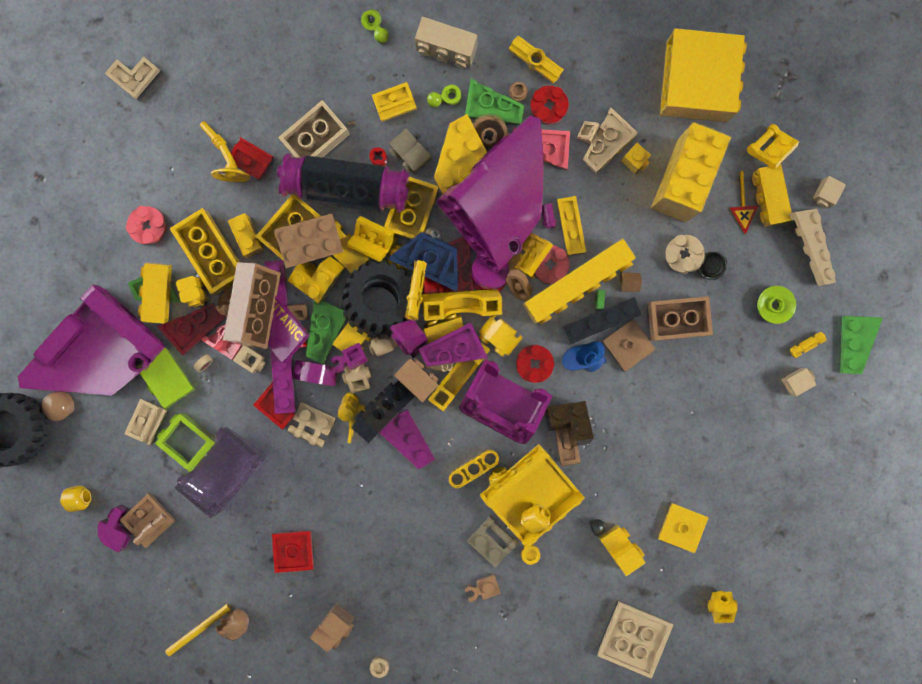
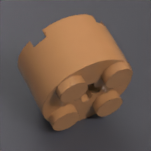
M484 114L473 122V126L487 152L509 134L506 122L497 114ZM487 130L494 132L492 138L489 136L485 137Z

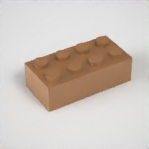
M237 263L223 340L247 347L267 349L275 296H277L281 273L256 263Z

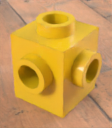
M712 592L711 599L708 600V611L712 612L714 623H734L738 604L737 600L733 599L732 592Z

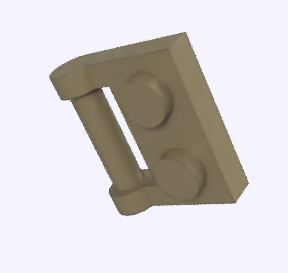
M489 516L470 536L467 542L496 568L519 542L515 538L512 539L494 522L495 519ZM488 527L507 544L505 548L485 531Z

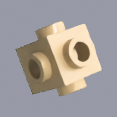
M363 363L351 370L348 366L345 367V373H342L345 385L348 384L351 393L370 389L368 378L371 377L368 366L365 367Z

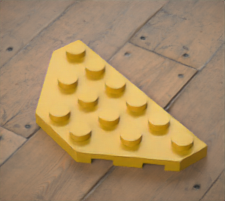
M468 114L451 122L447 130L434 174V179L442 194L451 186L461 183L473 171L472 167L487 153Z

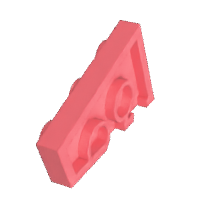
M541 129L543 161L567 171L570 131Z

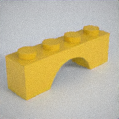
M498 289L421 295L423 298L421 303L422 315L425 321L445 319L450 314L461 312L476 313L482 316L502 315V296Z
M481 343L486 354H488L491 349ZM483 359L456 363L428 400L444 412Z

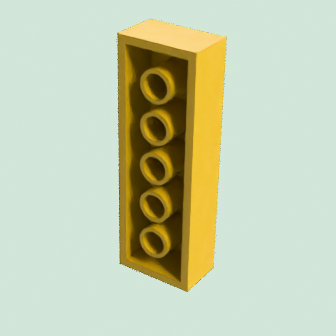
M621 239L525 302L522 306L534 324L539 322L542 325L552 318L550 314L554 311L558 314L568 308V302L571 301L574 304L583 298V292L586 290L588 293L594 291L601 286L600 281L603 280L606 283L617 276V270L621 273L632 266V260L636 257L625 240Z

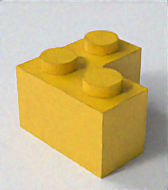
M329 256L318 267L311 262L297 265L288 281L314 301L320 303L329 295L345 267Z
M616 524L598 538L622 572L628 576L646 563L642 558L645 554L635 542L632 544L629 541L628 537H630V534L625 527L620 528Z

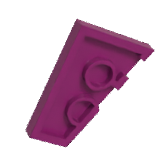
M472 323L419 348L427 367L488 358Z
M409 410L397 415L380 432L389 443L418 469L436 460Z

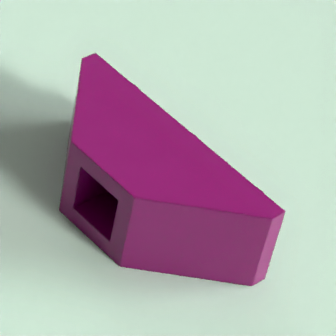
M408 320L390 327L394 333L391 337L405 355L410 354L413 358L417 356L419 348L423 347L428 340L414 320Z

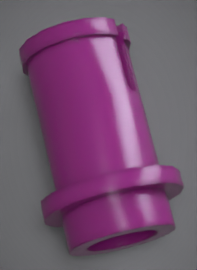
M553 204L542 205L544 220L542 225L545 226V229L556 227L557 220L554 217Z

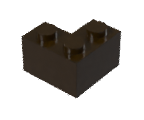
M586 401L547 407L545 418L548 431L567 428L571 447L590 444L594 439Z

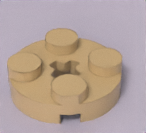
M691 235L676 236L666 248V260L669 266L681 274L696 271L701 267L705 259L703 245L696 237ZM689 250L690 257L682 259L681 251Z

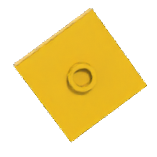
M671 503L658 539L695 553L709 517Z

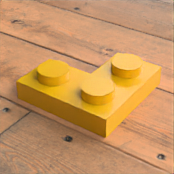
M530 233L522 244L521 251L525 253L515 268L531 277L553 245L549 241Z

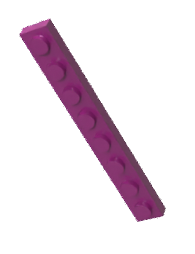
M264 261L266 268L281 273L277 295L287 306L284 261ZM271 349L275 414L296 412L292 357L286 363H282Z

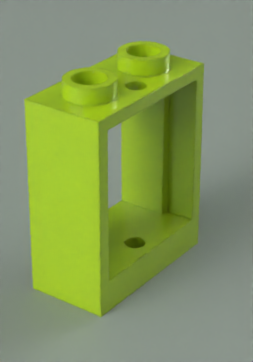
M186 413L175 414L169 421L170 426L158 434V440L155 444L192 473L200 467L220 441ZM181 422L206 441L190 462L166 443V440Z

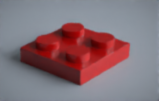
M311 530L272 534L275 573L314 569Z

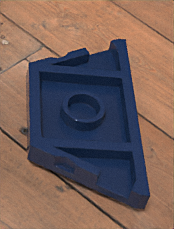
M421 231L389 257L390 261L412 271L414 270L415 261H424L427 263L425 277L455 291L458 289L457 248Z

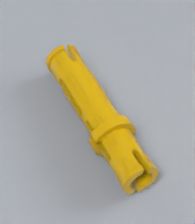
M420 260L414 262L411 288L407 296L408 306L405 318L409 320H418L419 307L423 300L421 295L427 263Z

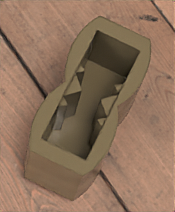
M406 128L389 143L391 148L389 152L396 159L399 157L403 161L402 166L409 173L412 171L416 174L432 160L431 155Z

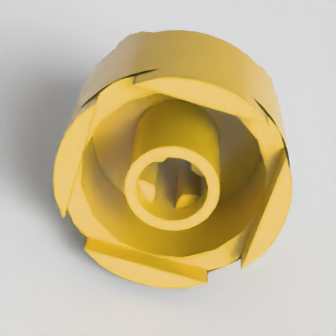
M491 315L479 330L481 334L479 338L486 344L492 343L495 346L494 350L502 357L505 354L509 356L523 337L521 335L517 337L515 329L501 318L497 321L495 319L496 315Z

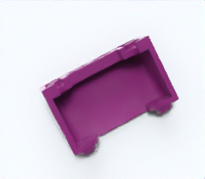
M485 359L459 405V409L462 413L519 444H526L535 434L553 396L542 388L534 389L532 392L499 375L500 369L498 365L493 361Z

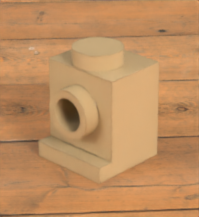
M242 346L233 361L249 372L256 373V371L260 372L266 364L264 359L266 357L251 347ZM252 356L256 359L253 364L250 362Z

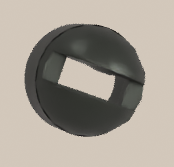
M597 519L589 522L595 536L602 534L606 529L602 520Z

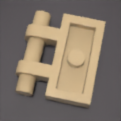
M301 402L293 420L299 422V426L290 425L287 432L294 434V437L298 439L302 438L309 441V444L313 446L317 445L322 448L325 440L319 437L321 433L329 435L336 417ZM305 426L314 429V434L303 431Z

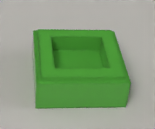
M597 290L595 292L594 309L601 311L604 310L605 290Z

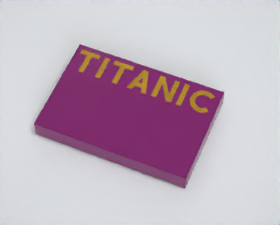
M277 295L274 301L268 346L282 363H286L310 335Z

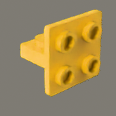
M360 216L356 220L354 235L347 242V246L380 262L397 243L398 238L394 236L393 231Z

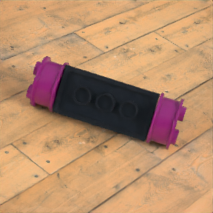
M287 153L283 157L282 166L279 165L277 176L280 178L279 194H282L283 197L288 196V194L297 195L303 202L380 212V210L385 208L396 209L400 213L404 211L405 200L408 199L409 188H406V184L409 181V172L406 169H402L400 172L390 170L389 167L308 155L298 158L293 157L291 153Z

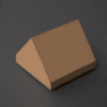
M621 272L620 292H640L642 285L641 274Z
M307 303L287 305L298 321L309 320Z

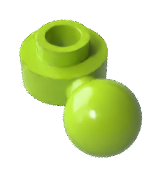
M374 9L365 11L361 16L363 27L368 30H374V38L378 43H385L389 38V33L385 28L380 27L381 16L379 12ZM370 16L375 18V22L370 20Z
M448 85L443 89L442 94L437 92L430 93L427 96V103L434 108L440 106L443 101L451 106L456 105L461 100V91L456 85ZM455 94L456 96L455 98L450 99L449 95Z

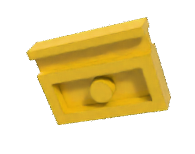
M408 82L372 94L381 122L417 110Z

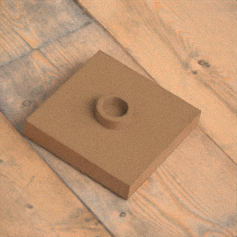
M634 319L628 321L602 341L624 372L656 350Z

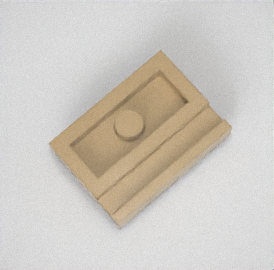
M140 399L124 434L149 446L152 445L168 410L145 399Z

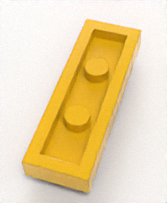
M576 196L557 199L567 256L586 253Z

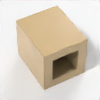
M828 176L822 179L812 200L816 201L817 205L822 208L835 206L846 184Z
M800 368L781 379L790 396H798L817 385L814 381L815 376L813 372L807 368Z

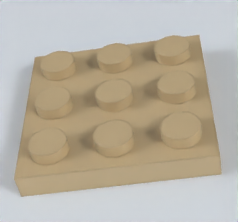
M618 601L597 656L652 679L674 624Z

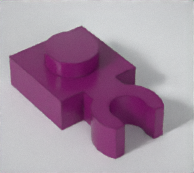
M360 343L343 350V356H335L331 359L333 365L340 363L334 367L337 373L342 372L346 366L351 370L368 361Z

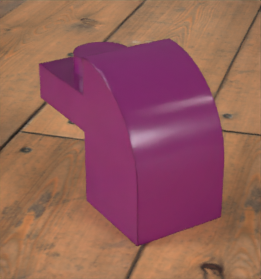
M296 360L293 379L335 386L337 372L334 370V366Z
M123 505L112 508L107 516L108 519L99 521L97 528L100 541L106 547L118 553L126 548L132 536L128 529L120 526V519L128 510Z

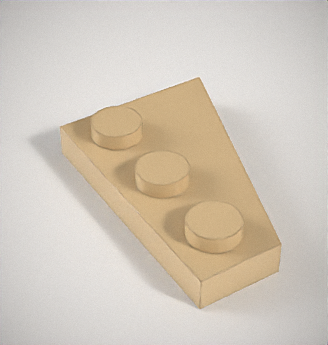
M610 108L595 139H593L586 152L583 162L597 174L638 135V132L617 112Z

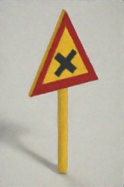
M741 170L742 207L729 208L746 235L759 205L746 206L744 171Z

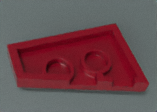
M462 236L448 243L457 248L458 289L457 291L451 289L452 292L474 291L470 245Z
M211 303L157 327L179 353L185 355L222 323L226 316L221 315L215 307L217 306L215 303Z

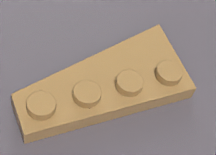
M818 209L789 214L790 219L795 220L798 228L795 229L797 236H801L805 246L802 247L804 253L811 258L809 265L818 286L835 283V272L832 269L830 252L827 249L826 236L822 229L821 216L818 213Z

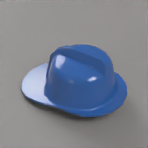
M594 341L574 346L565 352L562 364L571 371L583 369L588 372H595L606 363L604 345L601 342Z

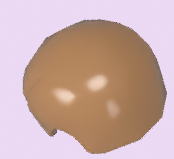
M56 391L48 394L43 399L41 410L50 421H61L73 413L74 401L68 393Z

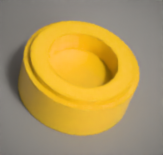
M530 545L527 549L523 547L521 550L522 560L529 565L536 564L540 559L539 549L535 545Z

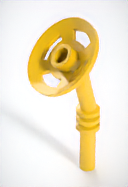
M205 121L201 122L200 127L211 138V142L221 151L227 162L225 168L213 170L211 176L227 182L249 181L250 175L237 169V165H235L236 163L226 146V141L220 134H216Z

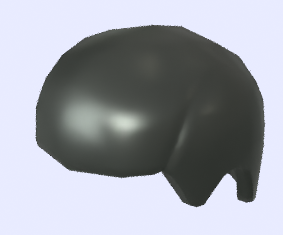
M708 252L705 254L704 262L698 270L705 279L718 280L726 274L728 262L721 253Z

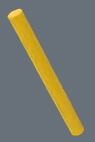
M227 603L166 649V654L168 656L174 654L231 611V606Z

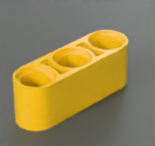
M487 449L454 469L449 475L450 485L454 488H461L495 467L499 462L497 452L493 449ZM492 453L495 455L496 458L493 463L485 461L487 454ZM470 464H477L479 471L471 473L468 470ZM460 474L463 480L461 483H454L452 476Z

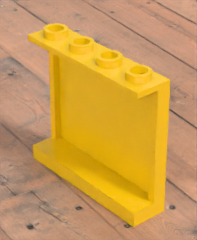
M540 444L480 494L485 504L498 515L526 549L536 543L539 537L550 531L553 525L565 518L568 512L580 505L581 501L585 499ZM539 504L549 510L551 514L550 524L547 528L537 533H531L522 526V514L526 509Z

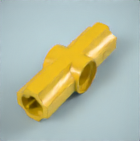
M519 35L508 48L511 53L525 62L530 70L537 71L553 84L564 71L563 68L545 56L541 49L533 47ZM539 57L541 61L534 63L531 58Z

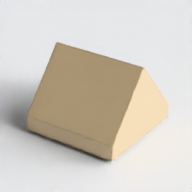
M584 121L577 139L591 145L600 129L599 123Z

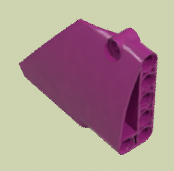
M528 116L512 133L503 137L472 167L473 171L461 183L451 186L437 200L441 210L485 265L495 273H498L514 255L521 252L522 244L541 219L543 200L542 132L540 118Z
M92 284L80 297L83 303L73 314L68 315L36 349L33 354L35 357L17 376L19 388L113 396L138 374L147 370L149 365L166 346L108 291L99 285ZM138 358L143 361V366L140 369L135 364Z

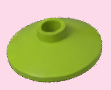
M783 286L766 288L758 298L757 307L759 314L764 320L772 324H781L788 321L796 310V299L793 293ZM773 302L777 303L776 309L772 307Z

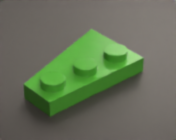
M471 78L465 115L468 114L469 118L477 119L481 115L490 113L500 116L506 124L519 126L522 123L524 105L493 91L487 86L485 87L477 83L476 80Z

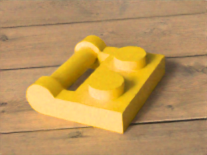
M771 124L755 143H751L747 147V152L775 170L798 147L799 141L782 132L777 125ZM771 137L775 138L764 151L760 150Z

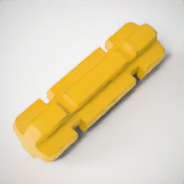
M818 332L814 337L811 336L799 343V346H793L790 348L791 355L794 358H798L802 355V352L805 354L817 347L818 343L821 345L826 342L825 334Z

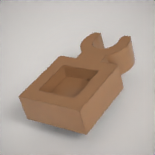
M494 574L476 580L478 585L476 587L469 585L465 588V592L470 590L474 592L473 596L468 597L469 602L475 601L479 595L485 600L501 594Z

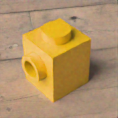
M636 143L623 157L621 162L635 174L638 169L643 171L650 163L648 158L651 154L639 143Z

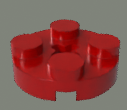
M555 86L539 88L534 92L530 103L533 117L540 118L541 123L545 125H553L560 122L566 115L569 107L568 98L563 89ZM547 101H551V103H554V106H552V110H549L548 107L544 106V104H546Z
M540 345L525 347L519 352L516 360V370L520 377L532 383L543 382L548 379L555 366L550 351ZM531 359H538L540 361L538 369L530 367L532 364Z

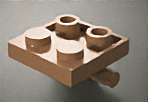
M148 493L120 519L123 525L135 536L133 542L137 546L142 544L145 548L149 547L176 521L151 493Z

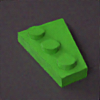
M322 300L320 303L313 301L314 306L311 315L310 336L308 337L306 356L324 365L334 346L332 344L338 337L346 319L343 315L344 310Z
M842 316L840 373H863L881 325L882 317Z

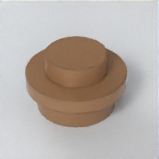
M515 82L509 88V96L515 101L524 100L528 94V89L522 82Z

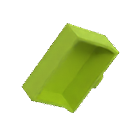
M167 348L162 350L147 370L140 373L147 383V389L151 395L156 396L164 409L170 408L173 404L196 390ZM143 363L138 365L137 368H142Z

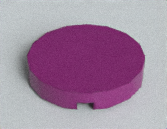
M479 256L476 257L471 267L472 278L476 284L484 289L493 290L505 284L506 277L510 271L508 263H506L498 273H495L485 265Z

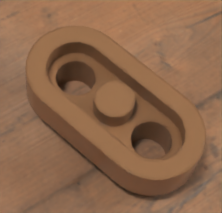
M519 269L510 270L506 277V282L512 294L520 300L530 299L533 290L526 275Z

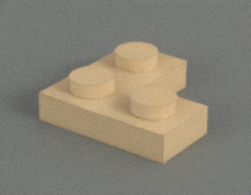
M143 56L132 71L116 59L105 74L132 97L137 99L160 70Z

